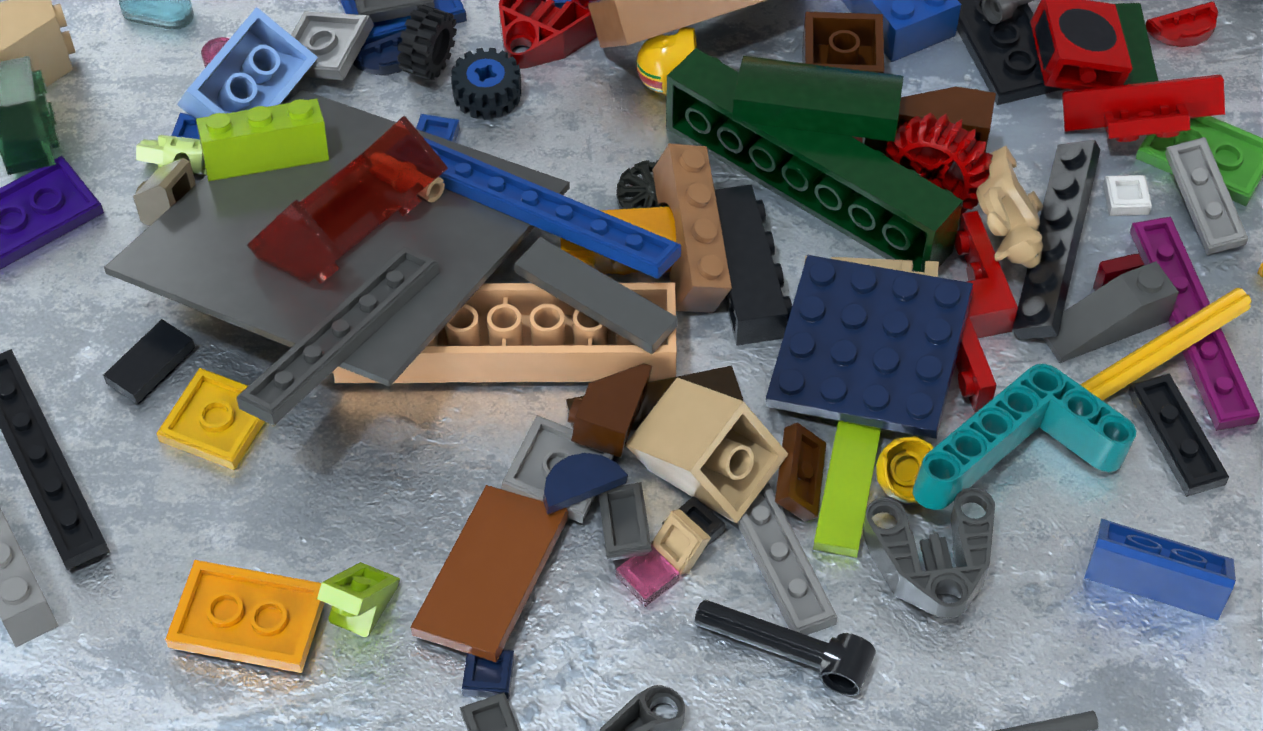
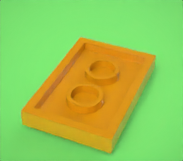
M194 560L165 639L168 648L302 673L325 602L317 599L321 583Z

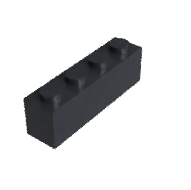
M752 184L716 189L715 196L732 287L724 300L736 346L783 339L792 303L790 297L783 296L781 288L784 286L781 264H774L772 255L775 254V246L772 232H765L763 224L766 223L764 203L762 199L756 200Z

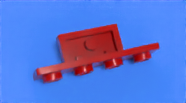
M1210 75L1065 91L1062 93L1064 130L1074 131L1105 127L1108 138H1115L1118 142H1132L1138 140L1140 135L1155 134L1160 138L1175 137L1180 134V131L1190 130V118L1225 115L1224 79L1222 75Z

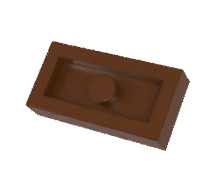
M797 422L784 428L782 447L786 450L788 456L779 466L775 502L806 522L818 517L826 442Z

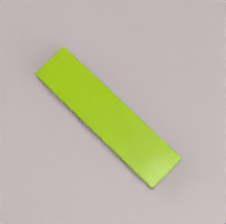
M838 420L813 550L857 558L881 428Z

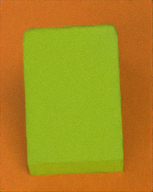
M360 562L323 581L317 599L332 605L328 617L331 624L362 637H367L372 632L395 593L400 578Z

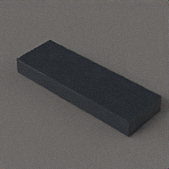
M1170 373L1131 384L1128 394L1185 496L1188 497L1226 485L1229 476Z

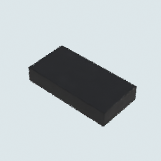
M161 319L103 374L105 382L138 404L195 348L194 341L191 337Z

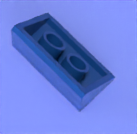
M1102 518L1084 579L1215 620H1219L1236 582L1234 559Z

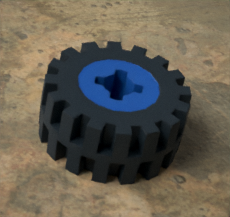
M477 48L475 54L468 51L464 53L465 59L459 57L455 61L456 66H453L451 70L452 92L456 106H460V111L464 114L470 111V116L476 119L479 115H483V120H490V115L500 118L503 117V111L510 113L514 110L513 104L518 105L520 102V68L513 56L508 58L507 52L502 50L500 53H496V48H489L488 52H484L483 48Z

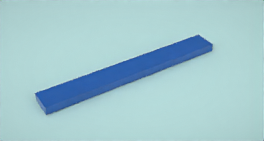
M409 132L387 150L404 160H415L421 169L442 178L445 189L656 279H659L681 257V244L415 133Z

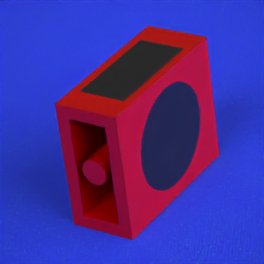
M1090 0L1040 1L1030 24L1045 86L1082 90L1124 85L1133 67L1116 5Z

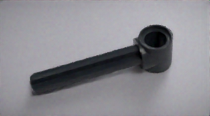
M703 600L695 614L694 622L698 626L820 669L819 677L822 683L830 690L845 696H856L860 693L876 654L874 646L869 641L854 634L842 633L837 638L832 637L829 643L709 600Z

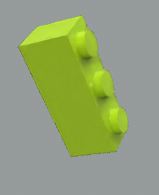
M317 98L310 100L299 99L286 104L268 107L257 106L250 110L226 114L215 113L208 117L196 118L208 181L329 161L325 123Z

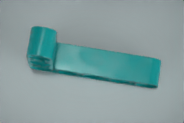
M1036 364L926 454L916 477L912 493L915 500L923 507L932 510L944 509L955 501L959 492L970 488L1038 428H1041L1093 467L1106 472L1116 471L1123 465L1136 437V428L1128 418L1057 368L1047 364Z

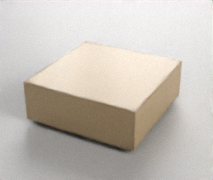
M678 509L671 511L652 541L651 547L680 574L690 572L711 537L682 510Z

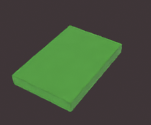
M1212 116L1190 118V130L1180 131V134L1175 137L1160 138L1155 134L1147 135L1139 147L1135 159L1173 175L1165 155L1166 148L1205 137L1232 201L1247 206L1263 178V138Z

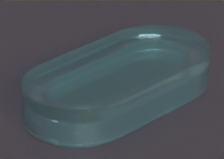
M119 0L123 17L134 23L168 30H178L189 25L194 18L190 0Z

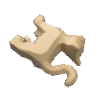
M1004 146L990 153L993 155L989 166L990 175L984 183L978 186L976 195L982 211L987 215V224L994 236H1004L994 255L995 260L999 261L1006 257L1011 263L1034 268L1040 262L1043 249L1041 241L1043 237L1037 231L1040 224L1038 212L1042 210L1043 205L1034 191L1027 196L1013 168L1017 167L1016 160L1007 146Z

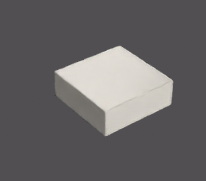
M1145 175L1105 176L1103 188L1109 216L1150 214L1152 204Z

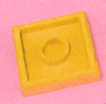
M199 368L156 435L161 443L235 470L265 421L238 408L237 396L248 385Z

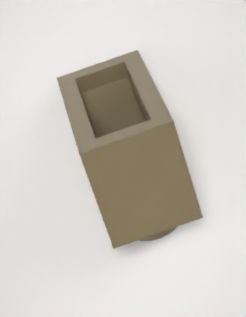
M181 158L160 167L147 181L139 185L133 199L142 223L148 226L152 225L196 185L189 160Z

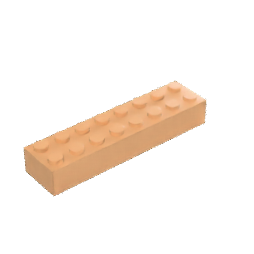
M483 283L394 383L593 382L643 363L652 366L649 382L676 377V328L653 354H650L533 283ZM620 283L676 316L675 283ZM339 366L333 371L335 383H379Z

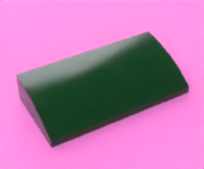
M743 56L733 97L732 121L895 142L904 76Z

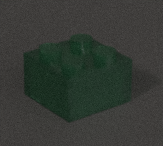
M30 56L0 62V153L8 175L56 165L54 149L60 147L55 127L57 125L52 103L47 101L45 94L47 93L44 76L41 69L34 71Z

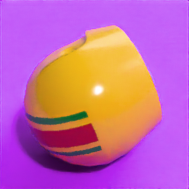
M683 27L674 35L661 34L644 42L637 54L636 69L640 80L649 90L667 96V75L697 48L695 29Z

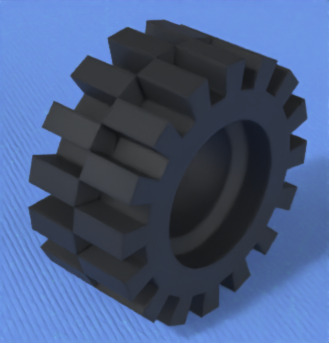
M418 5L417 9L410 13L411 20L407 19L405 22V32H401L400 38H403L402 43L398 44V51H401L397 56V61L400 62L398 66L402 71L428 80H435V77L438 78L441 75V70L445 69L446 59L449 60L451 57L450 49L454 47L455 41L453 37L457 31L454 28L456 19H453L454 15L426 5Z

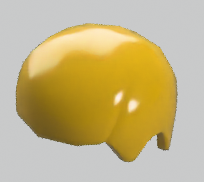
M916 436L894 439L884 447L878 457L876 471L877 481L887 496L900 503H918L912 493L913 486L923 458L933 449L931 443Z

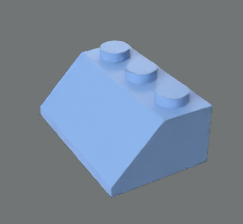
M256 7L190 85L177 105L195 118L208 117L215 113L226 114L250 110L257 106L280 105L318 57Z

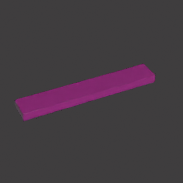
M1165 217L1132 223L1130 234L1143 263L1147 265L1157 261L1179 291L1169 319L1171 328L1208 306L1210 302L1172 218ZM1221 327L1182 351L1216 431L1257 424L1260 413Z

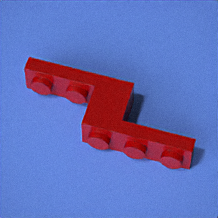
M977 210L962 213L959 230L955 239L956 251L958 255H964L967 263L968 281L966 282L973 283V294L955 364L959 372L958 384L963 397H969L974 412H978L994 398L997 386L978 338L1012 332L1018 309L1000 263L994 258L995 251Z

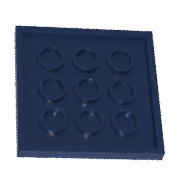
M807 255L765 398L767 407L937 439L973 294V283Z

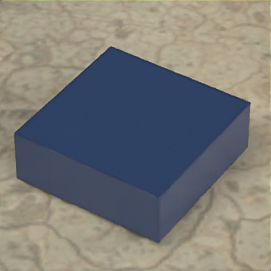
M503 650L497 662L467 653L462 684L463 696L489 698L505 692L507 699H509L515 658L514 650Z

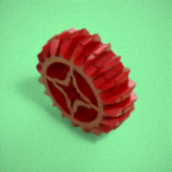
M931 112L923 118L916 115L908 123L905 122L903 125H900L896 130L895 142L889 141L887 143L888 147L885 154L891 160L907 169L916 171L921 177L942 189L951 191L956 197L963 200L960 216L968 209L972 210L978 205L979 201L976 192L978 186L984 183L990 175L989 166L993 156L984 152L986 141L975 140L976 129L966 131L962 128V119L954 124L949 121L947 113L937 120Z

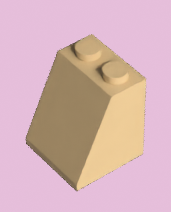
M7 0L0 2V117L73 70L69 54L76 52L69 30L64 32L60 30V28L67 26L60 3L52 5L51 0Z
M678 377L625 444L650 472L689 496L696 497L701 503L735 523L740 520L788 456L786 450L744 401Z

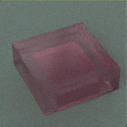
M652 545V551L648 555L629 558L616 568V578L645 607L679 581L680 574Z

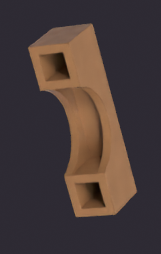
M669 143L652 171L658 204L669 205L675 220L676 243L681 244V257L672 265L669 274L670 283H675L676 311L714 313L732 287L707 146Z

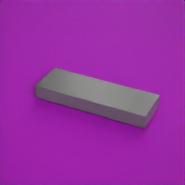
M1203 137L1167 147L1165 152L1166 158L1206 254L1211 255L1246 245L1248 236L1206 138Z

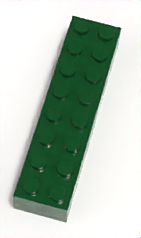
M697 48L667 75V130L693 145L707 146L708 154L883 258L913 260L912 272L925 273V261H938L940 267L952 254L963 200L956 197L951 191L940 188L921 177L916 171L905 168L886 157L881 151L870 148L852 136L732 121L733 97L739 72L723 64L718 58L709 56Z

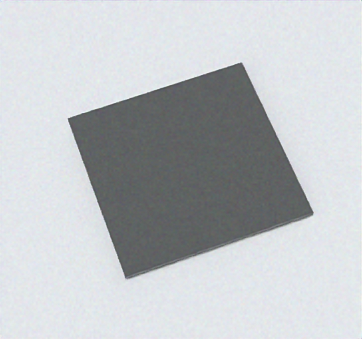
M301 90L287 103L299 99H318L325 123L329 161L208 181L206 175L104 267L105 273L292 348L403 247L409 248L438 261L439 274L339 365L341 368L390 387L535 226L445 188L440 198L432 203L408 189L402 191L395 186L394 181L371 168L370 163L373 160V154L377 150H389L409 132H412L561 195H564L570 189V182Z

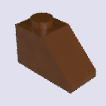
M643 363L589 383L583 399L575 397L569 412L567 422L574 424L571 441L621 458L647 392L652 366Z

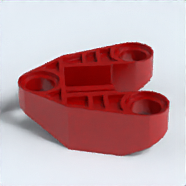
M500 0L498 3L503 49L508 53V58L513 56L519 68L526 69L561 60L597 38L588 3L598 0L567 1L561 9L555 6V1L546 0V2L545 0ZM519 45L529 47V49L521 53L512 51L514 47Z

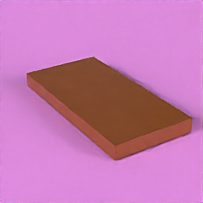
M486 485L410 627L412 635L497 662L569 518L568 509L563 508L547 515L543 501Z

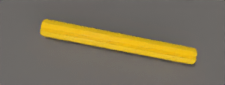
M1242 288L1233 289L1080 385L1102 401L1248 311L1252 302L1250 296Z

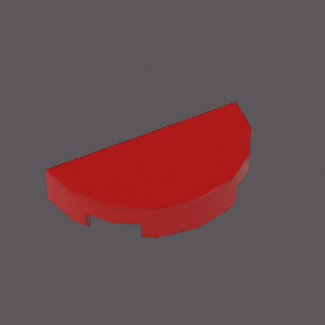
M1214 1L1148 19L1146 21V29L1154 39L1166 45L1177 47L1196 46L1208 40L1214 32L1218 9Z

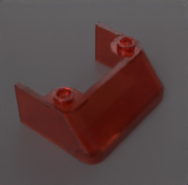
M403 116L361 155L300 202L295 200L252 239L247 244V247L259 260L306 283H310L315 278L321 285L340 269L335 263L336 260L396 211L402 217L422 202L417 194L445 172L448 167L407 117Z

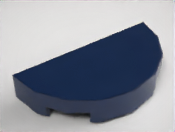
M401 32L362 46L353 65L357 69L373 75H390L401 72L402 69L398 66L400 62L397 61V56L401 53V51H398V44L402 43L403 38H400Z
M581 453L564 458L553 466L546 477L543 502L547 515L626 484L628 474L618 463L603 455Z

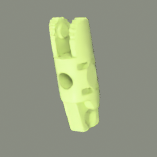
M159 135L158 140L144 139L136 145V160L155 163L160 168L185 158L191 163L193 175H207L199 139Z

